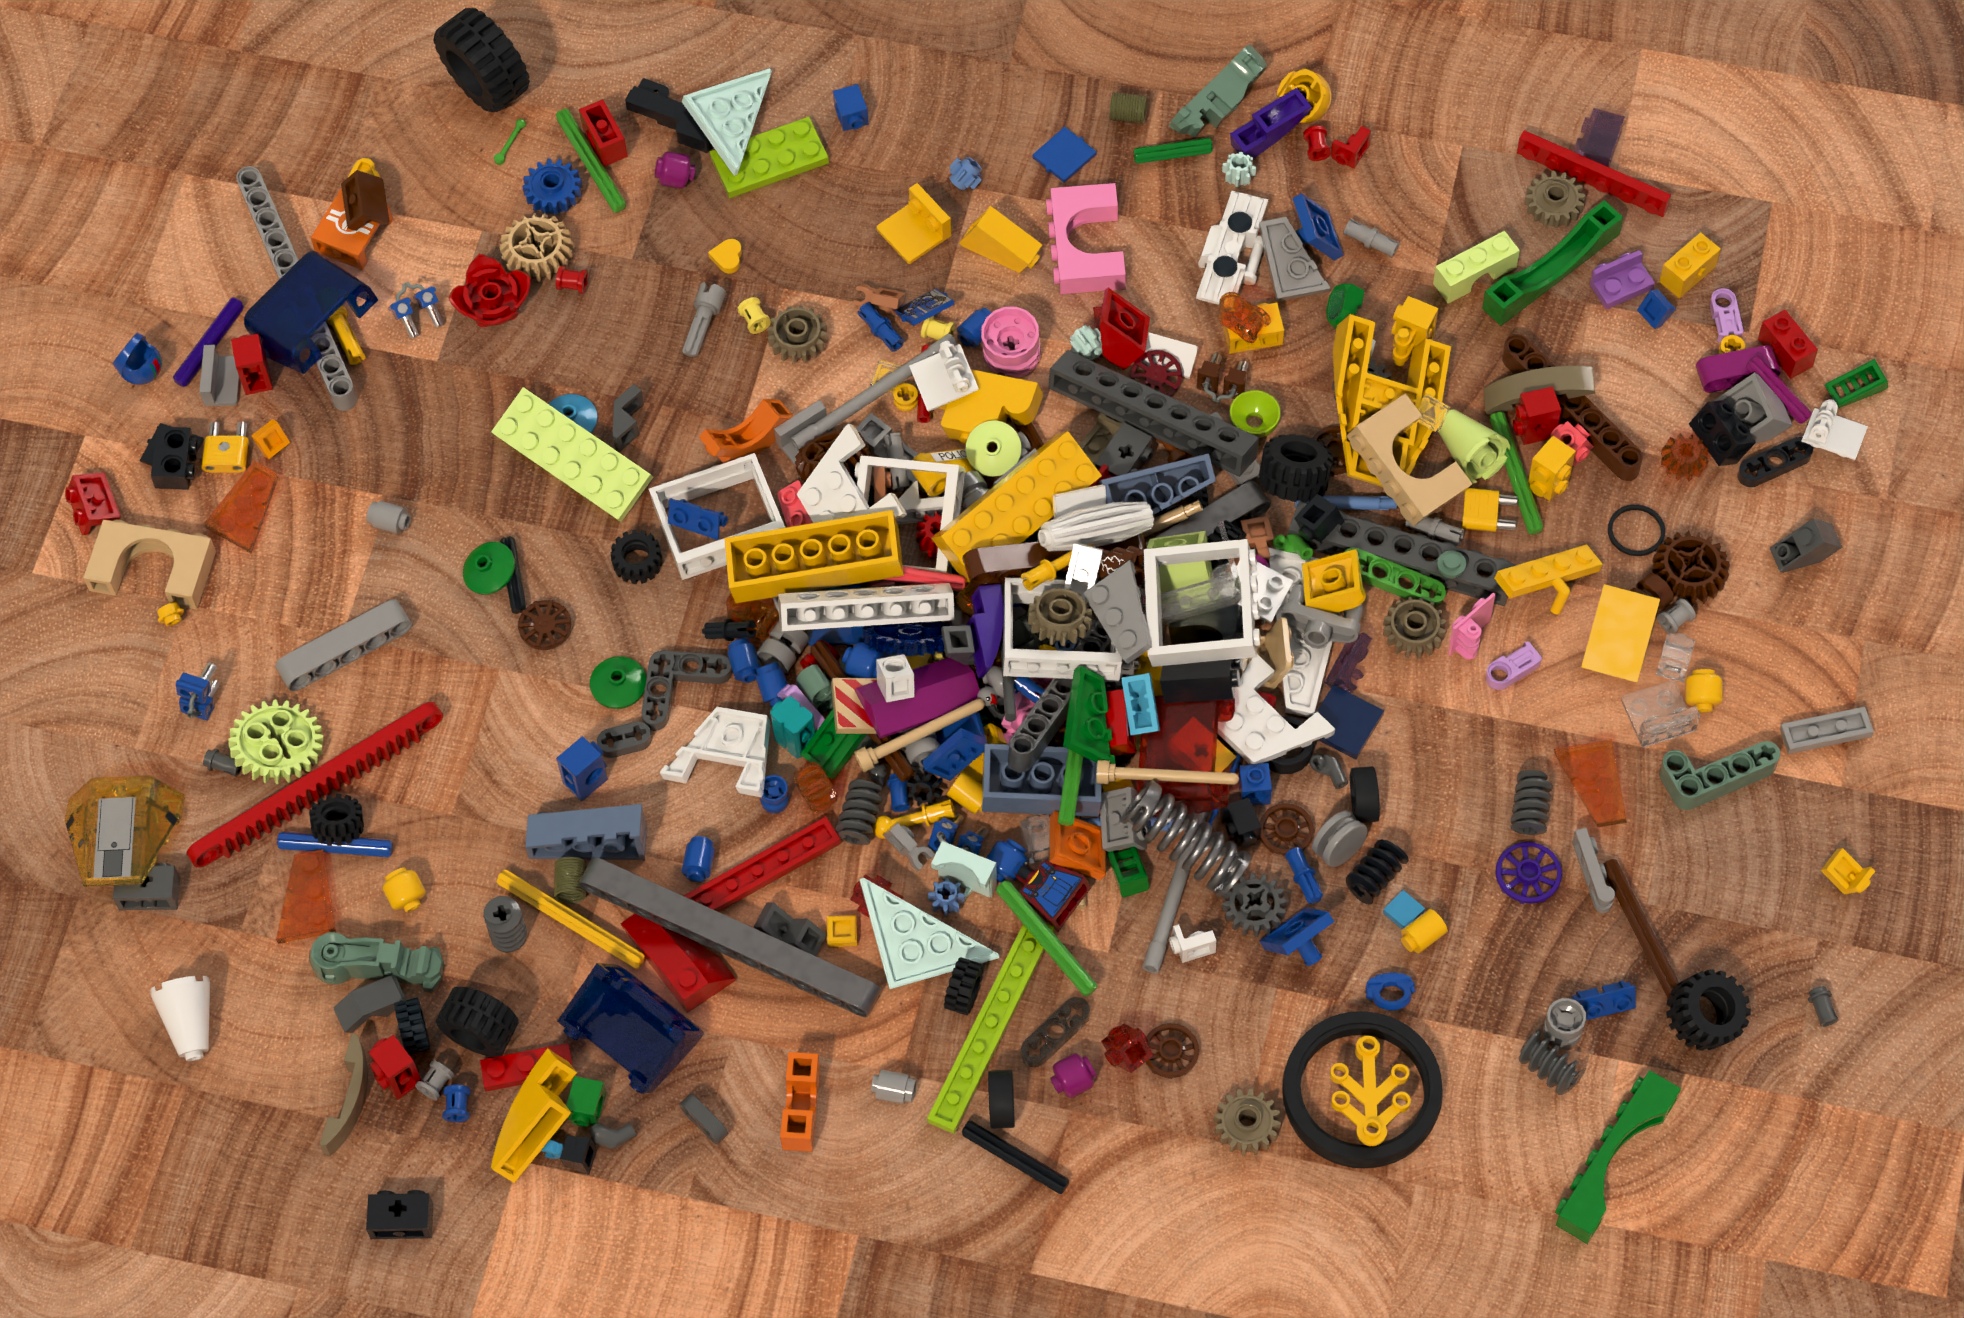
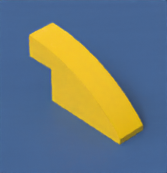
M548 1048L535 1064L516 1095L503 1123L492 1158V1170L513 1183L517 1181L571 1114V1111L560 1099L559 1095L577 1072L567 1060Z

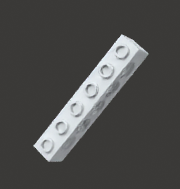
M950 583L778 594L779 622L782 631L954 620V593Z

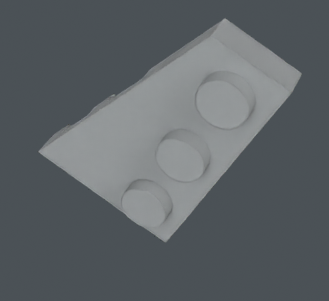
M1287 217L1259 222L1260 234L1276 302L1330 292V286L1320 275L1317 265L1307 254L1302 241Z
M1130 560L1083 593L1119 654L1127 664L1152 648L1146 618L1142 612L1140 590L1136 584V571L1134 563Z

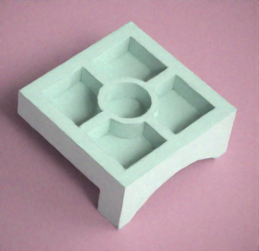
M944 841L941 842L931 862V868L938 870L939 878L944 880L949 878V882L954 884L960 883L961 888L966 889L964 892L965 900L972 891L989 898L992 897L997 888L996 862Z

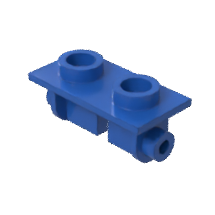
M672 498L669 499L668 524L716 540L719 539L720 526L725 527L728 521V517L724 516L723 512L702 509L701 506L689 503L685 499L680 501Z
M1623 980L1602 986L1603 993L1600 994L1597 988L1577 991L1576 995L1571 996V999L1576 1000L1583 1006L1586 1012V1020L1636 1008L1635 986H1631L1630 982L1625 983Z

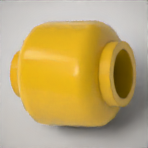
M1698 669L1692 671V675L1685 679L1686 703L1695 707L1696 712L1706 713L1712 712L1714 706H1718L1723 702V681L1719 675L1715 674V670Z
M402 867L385 877L386 882L382 886V891L392 909H404L406 913H409L422 905L420 900L425 896L426 890L415 871Z

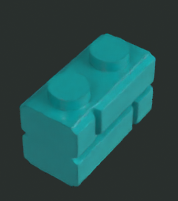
M790 696L786 697L783 701H778L772 707L770 714L775 742L784 749L787 748V751L798 759L802 757L800 753L816 731L813 713L804 706L801 707V704Z

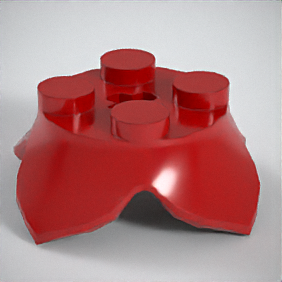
M478 254L468 266L465 285H458L452 289L449 301L459 313L475 320L476 324L480 327L501 325L518 316V309L529 293L531 278L528 274L519 270L507 273L496 259Z

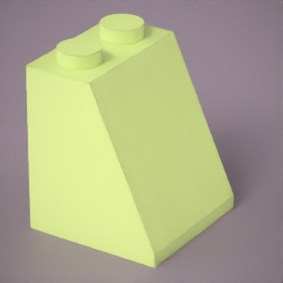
M1206 531L1149 539L1147 549L1208 543ZM1211 560L1160 565L1162 611L1170 614L1171 609L1211 607V604H1215L1217 593Z

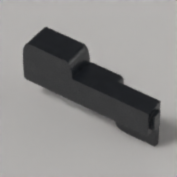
M643 78L638 87L634 86L625 99L627 110L655 119L658 124L676 130L679 144L705 153L714 148L684 104L668 98V87Z

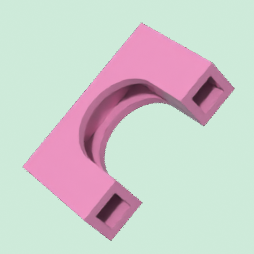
M1115 183L1051 188V199H1046L1047 216L1052 215L1053 222H1048L1049 238L1055 239V244L1050 245L1052 261H1057V267L1053 268L1054 284H1059L1060 294L1105 291L1108 287L1112 290L1125 289L1126 273L1123 251L1090 254L1076 249L1068 240L1070 233L1080 225L1094 222L1118 221Z

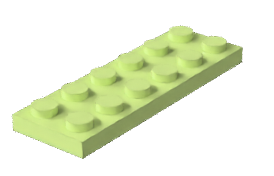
M524 387L491 431L502 441L620 522L623 521L653 479L650 473Z

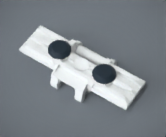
M1231 191L1222 221H1220L1219 225L1211 226L1198 262L1200 268H1205L1206 266L1196 299L1233 308L1241 284L1254 285L1256 283L1257 276L1255 274L1264 250L1262 238L1258 236L1259 222L1263 219L1268 199ZM1245 247L1253 248L1247 267L1244 264L1237 263L1240 252H1243Z

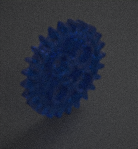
M933 621L864 626L863 642L869 645V649H876V652L886 651V654L897 653V655L904 654L905 656H924V653L934 655L935 651L944 652L941 628L943 626H950V623Z

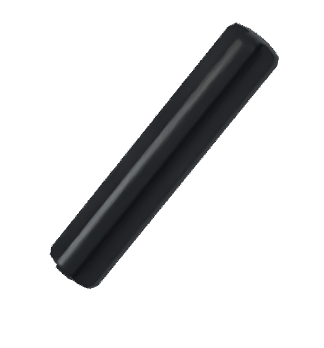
M509 536L501 538L500 543L506 545L512 551L515 558V570L512 578L507 583L511 611L514 614H518L526 609V602L515 539Z

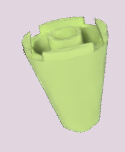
M1453 409L1444 412L1437 431L1454 461L1457 462L1472 483H1477L1475 479L1482 477L1486 480L1497 473L1508 458L1505 455L1506 448L1510 450L1508 440L1501 434Z

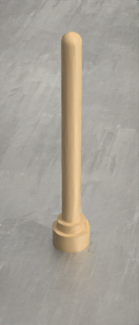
M976 699L874 749L863 747L856 750L854 755L863 773L874 768V764L878 763V759L982 710L985 702L982 699Z
M1098 760L1097 784H1109V781L1115 782V779L1235 785L1239 781V776L1236 773L1116 767V764H1110V761Z

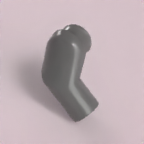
M1315 754L1310 758L1311 768L1318 773L1330 776L1335 789H1341L1348 784L1341 764L1336 758L1324 754Z
M596 1123L590 1128L591 1139L596 1144L610 1149H614L637 1136L630 1123L618 1130L606 1127L601 1123Z

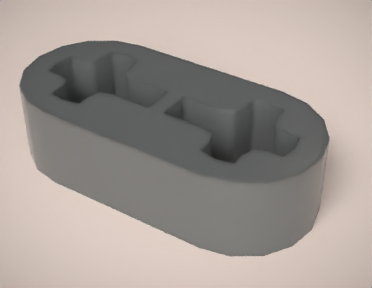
M640 721L605 729L597 737V745L602 749L603 756L607 758H615L642 751L648 748L652 741L649 726ZM636 732H640V733H641V735H642V740H639V741L636 740V738H635V733H636ZM608 739H612V740H613V742H614V747H612V748H609V747H608V745H607V740H608Z
M689 1094L679 1103L684 1114L713 1143L718 1144L729 1134L724 1125L694 1095Z

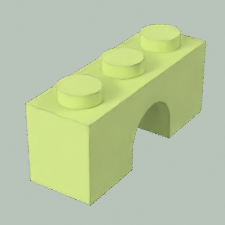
M1503 231L1435 267L1433 285L1449 304L1470 293L1473 283L1482 275L1489 273L1493 280L1516 269L1520 250L1508 234Z

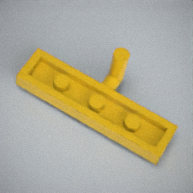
M1586 544L1499 570L1494 579L1510 599L1553 586L1558 593L1550 611L1553 614L1559 615L1570 594V589L1565 582L1597 573L1603 564Z

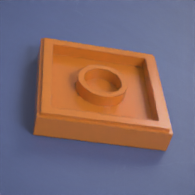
M1054 811L1050 815L1049 862L1101 880L1106 875V851L1102 848L1101 827L1077 818L1074 819V824L1071 826L1061 825L1058 823L1059 812Z

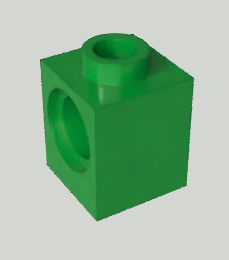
M574 1076L566 1104L567 1108L571 1111L568 1120L581 1127H588L589 1124L594 1125L599 1122L607 1093L604 1082Z

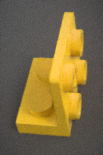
M918 183L909 188L908 205L877 225V231L908 264H911L952 236L951 218Z

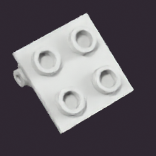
M944 341L940 344L939 353L909 365L928 412L979 390L960 344L954 346L950 341Z
M1832 399L1824 401L1820 410L1814 408L1802 442L1836 453L1841 457L1855 460L1868 426L1837 416L1838 406L1836 402Z
M1239 561L1220 598L1224 599L1226 604L1239 605L1242 612ZM1257 562V566L1252 567V576L1256 575L1258 580V593H1253L1254 602H1258L1262 623L1266 621L1271 624L1293 580Z

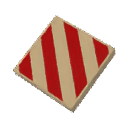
M832 678L831 689L836 734H877L855 692L856 688L876 682L877 678Z

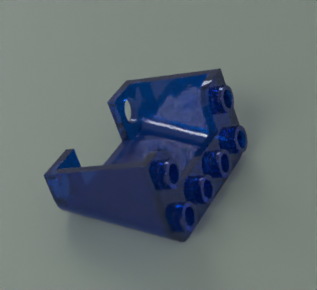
M309 251L247 311L244 317V325L250 335L259 334L266 358L305 374L322 357L310 336L345 301H347L356 317L361 318L378 301V298L364 282L319 252ZM357 297L366 300L362 306L357 305ZM309 348L310 357L305 362H302L300 354L303 349Z

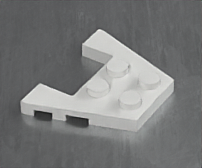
M847 424L798 491V498L813 523L893 510L896 519L905 517L907 513L894 493H889L869 507L843 464L866 446L852 424Z
M1256 654L1257 657L1251 659L1242 674L1240 687H1235L1234 699L1226 701L1212 727L1250 765L1263 764L1286 755L1287 751L1300 746L1304 748L1311 745L1315 740L1323 737L1327 739L1335 733V728L1318 712L1313 714L1297 729H1294L1256 692L1258 688L1274 676L1275 672L1258 654Z
M716 707L694 732L695 737L686 747L682 746L676 752L677 758L670 766L665 765L661 769L660 774L664 780L687 783L697 759L741 766L744 769L735 786L738 793L762 797L764 794L771 721L767 715Z

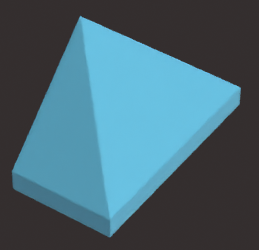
M1151 673L1122 677L1130 734L1137 735L1160 731Z

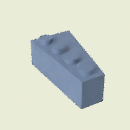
M1205 454L1103 479L1097 482L1095 486L1105 485L1106 504L1112 502H1147L1151 506L1154 515L1215 482L1216 479L1210 456Z
M642 804L553 813L540 812L528 815L525 845L528 858L560 859L572 856L583 860H591L592 857L603 860H645L647 825Z

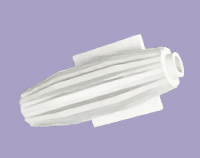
M1103 484L1053 495L1054 519L1043 523L1041 530L1038 532V540L1047 551H1071L1075 543L1099 547L1122 542L1152 529L1151 527L1154 525L1153 511L1147 502H1112L1106 504V489Z

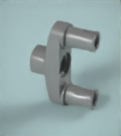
M1296 584L1292 587L1288 602L1283 606L1281 617L1287 618L1288 626L1304 633L1303 640L1309 647L1321 649L1326 647L1329 641L1351 643L1357 640L1361 629L1359 622L1363 605L1345 610L1343 617L1305 606L1304 586Z

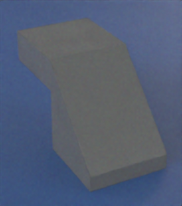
M634 384L614 401L613 439L615 449L618 452H621L639 436L637 421L631 416L644 405L642 391Z
M970 625L943 626L941 630L946 656L963 665H975L973 658L975 650Z
M774 902L766 903L754 925L755 929L814 956L818 954L827 936L825 932L808 918L793 919Z
M390 975L351 991L333 1008L344 1032L353 1033L371 1016L388 1017L395 1011L394 1003L406 1000L396 976Z

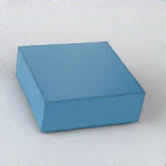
M1404 890L1383 909V914L1401 929L1425 912V908Z

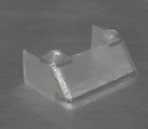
M1218 522L1222 540L1229 541L1224 522ZM1229 558V563L1216 567L1211 573L1210 580L1161 593L1162 626L1237 604L1242 598L1241 581L1234 558ZM1140 588V602L1142 612L1146 618L1145 588Z

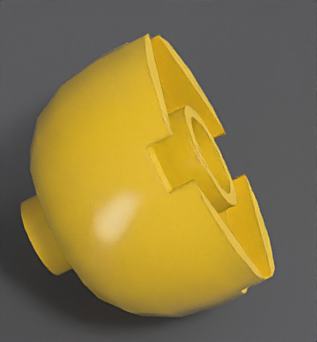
M1308 69L1288 73L1279 85L1277 96L1280 98L1298 88L1312 106V110L1299 123H1313L1321 119L1331 105L1332 94L1327 81L1321 75Z

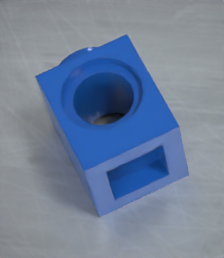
M858 84L833 91L834 108L843 131L859 129L869 124L867 107Z
M1269 763L1240 765L1238 781L1240 800L1249 797L1252 806L1270 804L1272 787Z

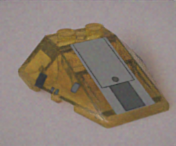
M150 775L91 778L68 799L65 824L83 887L143 884L158 859L157 853L162 845H166L169 841V833L174 825L178 826L182 819L184 794Z

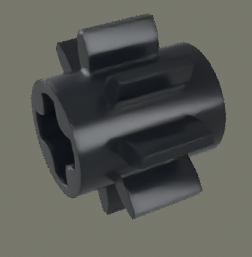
M919 769L914 775L915 779L910 778L906 784L912 788L908 798L913 797L917 801V806L926 802L929 805H933L936 801L935 797L940 798L944 792L938 788L943 779L937 778L930 772L923 774Z

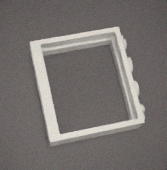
M755 453L649 488L654 509L682 580L726 566L725 539L723 538L681 553L671 524H668V517L665 508L669 507L670 498L679 501L681 499L689 501L754 479L771 523L729 537L785 528Z
M860 456V462H857L855 466V478L858 479L857 487L867 504L872 466L945 473L947 477L940 530L960 515L966 468L954 464ZM939 548L936 568L903 565L953 574L951 563Z
M1248 539L1144 549L1146 622L1152 646L1148 650V657L1152 667L1257 657L1256 646L1260 645L1261 636L1260 630L1255 629V620L1260 619L1258 602H1254L1253 593H1258V580L1256 575L1252 576V567L1257 566L1255 549H1250ZM1240 558L1244 638L1163 646L1160 565Z
M1005 578L1003 594V676L1073 679L1074 669L1083 666L1103 676L1104 680L1120 681L1122 657L1111 639L1110 653L1013 649V603H1034V597L1043 594L1044 590L1064 589L1066 580H1047L1029 591L1022 583L1025 579Z

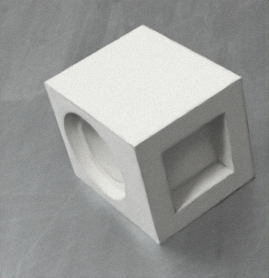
M904 654L876 659L877 684L886 702L915 697L914 673Z

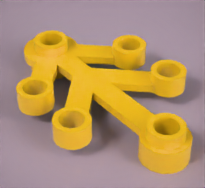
M1373 1036L1359 1038L1355 1047L1356 1057L1362 1061L1363 1087L1348 1075L1349 1070L1345 1064L1336 1063L1330 1070V1079L1344 1087L1364 1105L1365 1116L1349 1104L1350 1097L1346 1092L1337 1091L1332 1095L1331 1099L1332 1108L1343 1113L1357 1126V1137L1367 1146L1381 1144L1387 1135L1386 1126L1400 1113L1406 1112L1411 1103V1098L1407 1093L1397 1092L1393 1096L1392 1105L1377 1117V1105L1398 1085L1407 1082L1409 1069L1404 1064L1394 1065L1390 1076L1376 1088L1375 1060L1379 1055L1380 1043ZM1363 1044H1371L1374 1048L1366 1049ZM1341 1070L1344 1076L1338 1077L1334 1074V1071ZM1401 1071L1405 1076L1399 1078L1395 1075V1072ZM1342 1098L1346 1103L1339 1105L1335 1099ZM1403 1099L1406 1105H1398L1396 1100ZM1374 1127L1377 1129V1132L1370 1133L1367 1131V1128Z

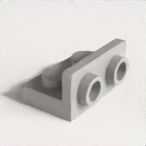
M1132 787L1101 793L1102 848L1107 852L1129 847H1136L1140 850L1147 849V842L1144 839L1149 831L1147 825L1145 824L1139 833H1134L1132 831L1133 825L1130 822L1126 824L1120 822L1123 813L1139 793V791ZM1144 807L1138 811L1136 821L1143 813Z

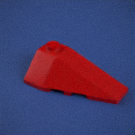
M637 914L620 923L640 952L645 954L646 960L686 1013L736 981V978L720 957L700 943Z

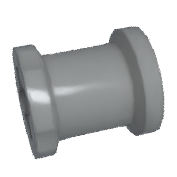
M1682 598L1678 599L1675 602V606L1667 612H1661L1657 616L1660 626L1670 635H1674L1685 622H1691L1696 618L1693 607Z
M434 1060L430 1063L431 1068L422 1081L416 1083L415 1087L428 1098L437 1101L440 1097V1090L447 1080H451L454 1077V1073L445 1065Z

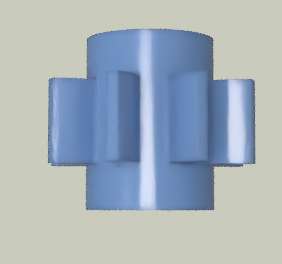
M957 157L950 165L951 170L949 172L951 176L949 178L959 189L965 190L970 186L974 190L982 181L980 178L982 176L980 174L982 168L972 158L966 157L961 161Z
M946 878L944 882L939 884L934 882L935 892L928 893V900L933 902L932 911L936 912L939 910L944 913L945 917L953 911L959 913L958 903L965 902V894L959 893L961 884L956 883L954 885L949 882V878ZM949 895V899L945 900L944 896Z

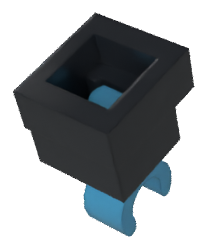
M567 1135L564 1145L549 1140L541 1151L546 1152L545 1157L560 1159L565 1167L576 1169L578 1173L589 1175L597 1149L590 1138Z

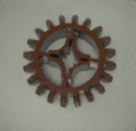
M844 428L840 431L833 429L830 433L824 432L819 437L815 436L814 440L807 441L805 446L799 449V453L795 456L797 473L804 483ZM860 432L858 433L866 446L843 463L851 477L855 476V466L857 462H860V456H870L868 444Z
M1688 530L1685 533V537L1677 532L1673 539L1667 537L1664 544L1658 546L1657 553L1654 554L1652 560V573L1660 576L1670 586L1674 597L1689 599L1693 606L1697 599L1704 604L1708 597L1714 599L1718 591L1721 592L1724 589L1725 582L1729 577L1728 570L1730 564L1729 561H1726V552L1720 551V543L1712 544L1713 539L1711 536L1706 540L1703 539L1701 531L1696 537L1692 536ZM1702 559H1705L1709 563L1712 571L1708 569L1709 566L1706 565ZM1669 565L1673 566V570L1678 573L1679 577L1671 571Z

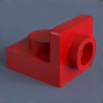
M1361 126L1356 135L1352 134L1349 137L1347 144L1335 139L1331 146V158L1341 165H1347L1355 169L1370 146L1371 130Z

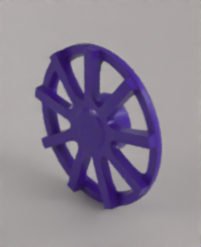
M1522 842L1510 846L1500 855L1496 864L1495 874L1501 891L1510 898L1519 901L1520 904L1543 903L1559 888L1562 879V868L1555 854L1545 846L1533 842ZM1527 847L1541 850L1535 860L1529 859ZM1517 848H1522L1523 861L1519 862L1510 852ZM1547 853L1554 861V864L1540 867L1539 862ZM1506 858L1517 869H1502L1503 860ZM1557 869L1555 881L1541 875V873ZM1502 875L1517 876V878L1505 885ZM1538 881L1550 885L1552 888L1544 894L1538 885ZM1519 883H1523L1521 896L1510 890ZM1529 885L1533 886L1538 895L1537 897H1526Z

